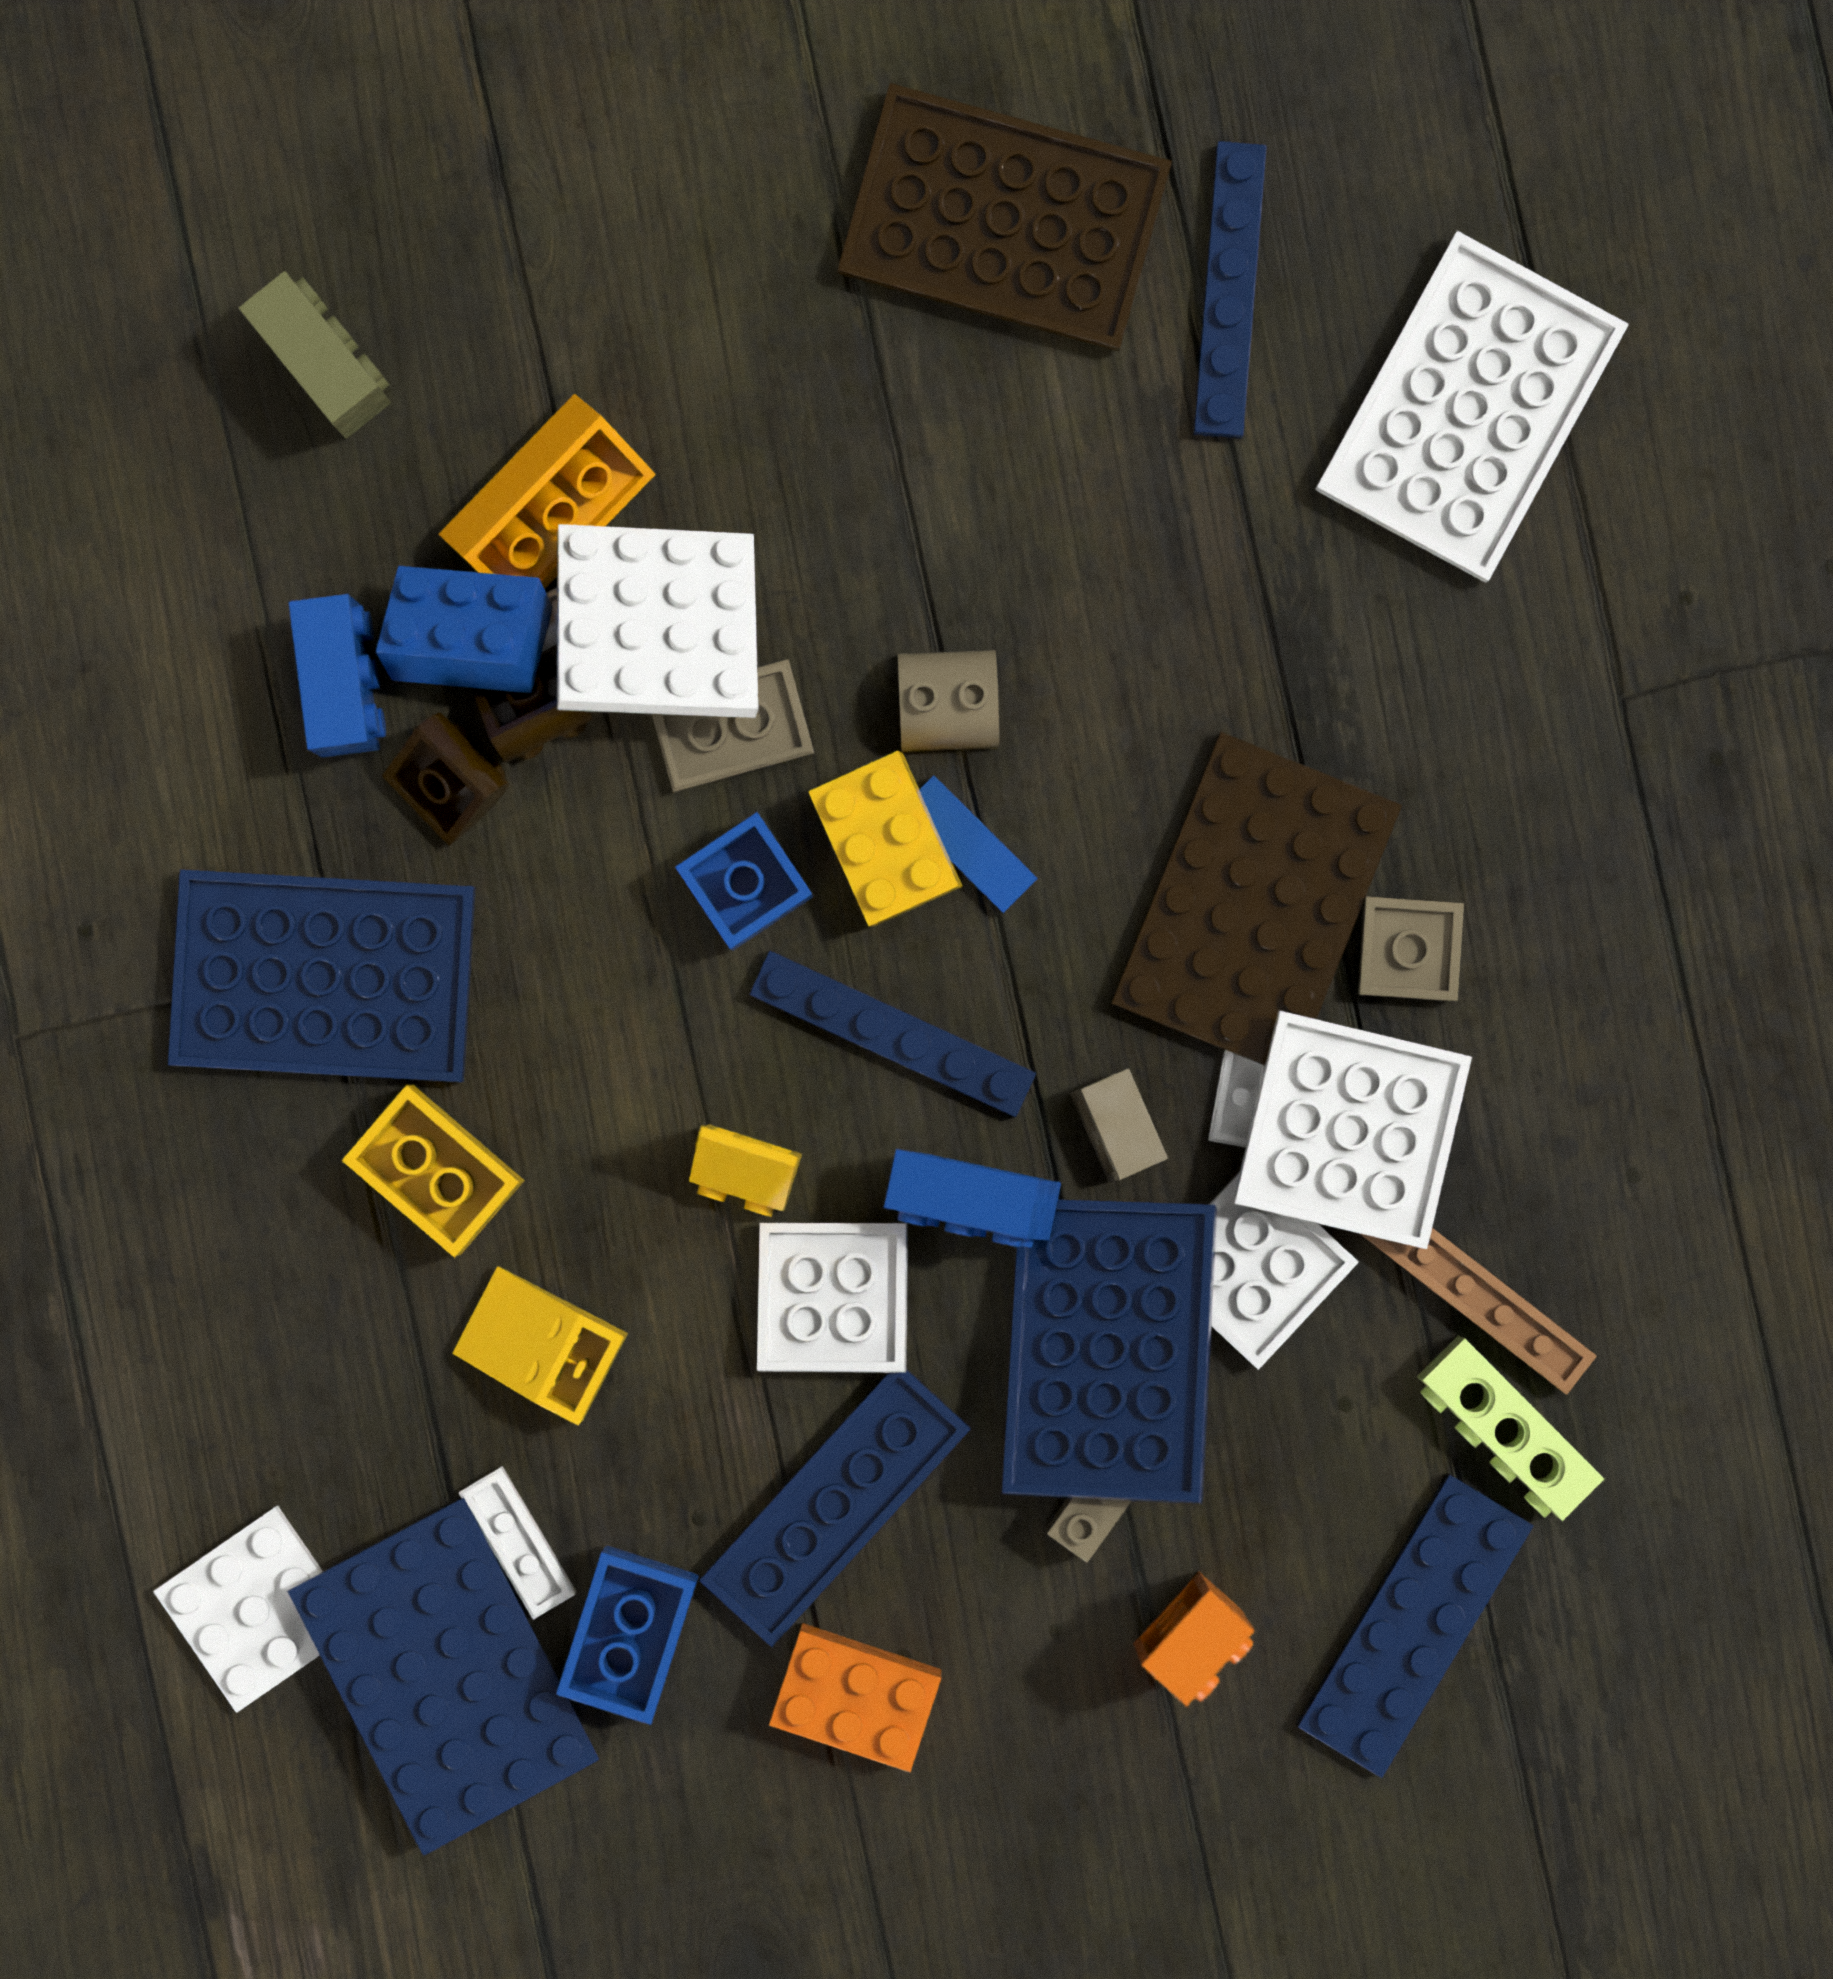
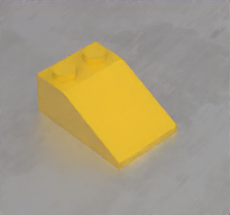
M709 1124L701 1127L689 1182L699 1184L697 1194L725 1202L727 1194L746 1199L744 1209L772 1217L774 1209L785 1210L802 1154Z

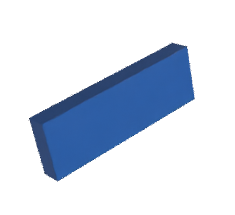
M933 776L919 791L952 864L1004 913L1038 878Z

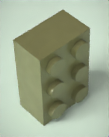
M284 271L239 307L244 316L345 439L391 404L390 400L383 393V390L390 386L365 353L358 359L354 357L352 353L359 346L334 315L325 321L322 315L329 309L303 277L294 282Z

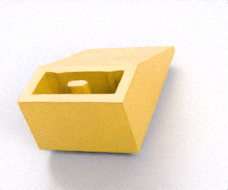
M497 1266L452 1354L532 1402L579 1425L584 1420L628 1333Z

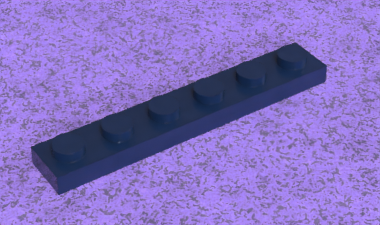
M1218 141L1193 435L1230 438L1243 437L1267 145Z
M769 951L749 994L1014 1117H1017L1036 1075V1072L772 951Z

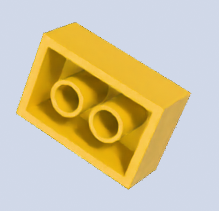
M896 751L808 791L869 927L879 925L963 887L902 752Z
M406 1085L342 1159L347 1166L453 1257L461 1255L525 1181L414 1085Z

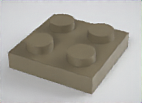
M1365 897L1358 995L1458 1001L1464 903Z

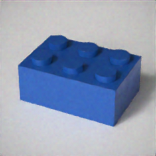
M398 566L376 654L393 681L532 693L553 606L540 579L536 577Z
M348 594L290 601L289 610L307 749L322 758L380 750L379 738L386 737V723L383 709L377 708L373 697L372 689H380V677L377 662L375 659H370L367 651L366 641L374 640L370 612L364 611L363 606Z
M896 1149L884 1208L899 1211L898 1221L921 1226L939 1227L940 1220L946 1221L944 1231L972 1237H986L988 1230L993 1232V1242L1016 1247L1025 1246L1033 1248L1034 1240L1050 1239L1061 1182L922 1152Z
M606 1545L601 1552L556 1695L651 1725L699 1575Z

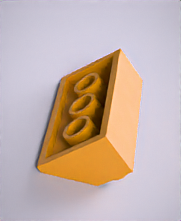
M573 394L438 535L477 573L536 577L540 579L545 589L557 577L558 524L606 526L656 474L598 412L576 394Z

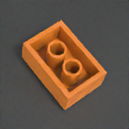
M1198 1571L1133 1644L1141 1665L1187 1706L1194 1698L1201 1702L1212 1692L1220 1680L1215 1674L1228 1660L1232 1664H1236L1253 1645V1641L1249 1637L1255 1630L1244 1612Z
M802 1623L769 1726L911 1772L941 1681V1669Z

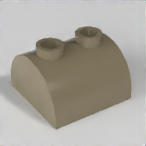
M995 650L898 654L902 752L999 748L998 680Z

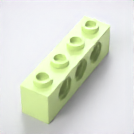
M1458 1335L1417 1376L1426 1385L1420 1391L1422 1396L1440 1413L1448 1407L1460 1420L1455 1429L1474 1448L1482 1442L1495 1455L1489 1463L1509 1483L1517 1477L1530 1490L1524 1498L1544 1518L1552 1512L1563 1521L1604 1480L1465 1338ZM1470 1383H1479L1484 1392L1481 1404L1473 1409H1465L1460 1402L1462 1389ZM1505 1418H1514L1518 1424L1516 1438L1507 1444L1498 1443L1495 1437L1497 1424ZM1540 1453H1548L1553 1461L1551 1472L1544 1478H1533L1530 1473L1531 1460Z

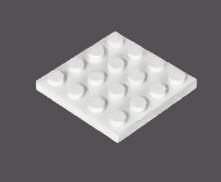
M558 524L557 710L756 718L758 711L754 534Z
M1278 1011L1233 1203L1427 1249L1472 1057Z

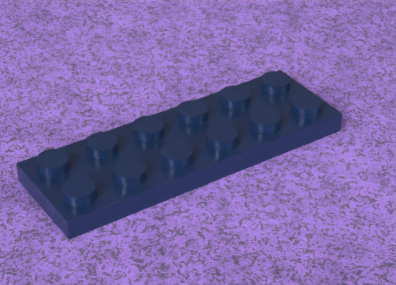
M907 1368L906 1373H887L705 1572L699 1581L768 1645L773 1647L971 1430V1427Z
M1447 1473L1297 1721V1727L1382 1778L1534 1525Z

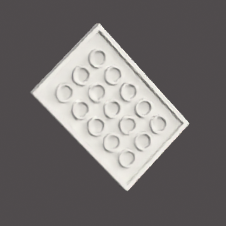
M1457 231L1315 490L1487 583L1629 324Z

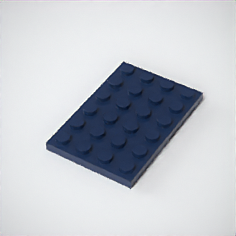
M180 869L168 1065L464 1082L476 887Z
M1058 1200L1050 1239L1034 1240L1033 1248L1017 1247L1003 1494L1203 1504L1217 1223L1216 1205Z
M464 1498L449 1504L287 1590L423 1856L599 1760L568 1698L556 1695L560 1682Z

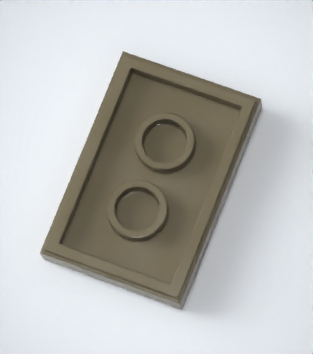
M789 659L757 668L758 711L756 718L652 714L674 793L815 755Z

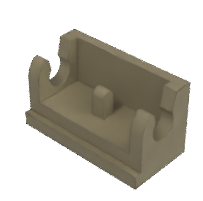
M1129 1068L1070 1093L1108 1182L1124 1179L1168 1159Z

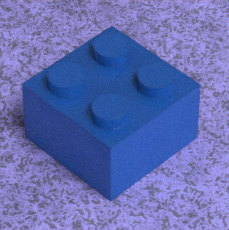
M758 812L675 867L732 951L814 897Z

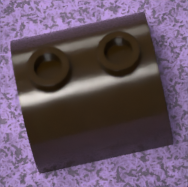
M557 644L542 652L532 693L471 688L490 740L506 763L517 757L522 760L531 759L542 751L545 743L561 735L565 738L575 737L585 730L587 722L595 719L592 711L557 710Z
M441 712L432 715L417 726L382 775L449 846L469 831L499 801L510 785L505 779V773L501 765L491 758L486 759L471 744V737L468 731L460 724L451 723Z

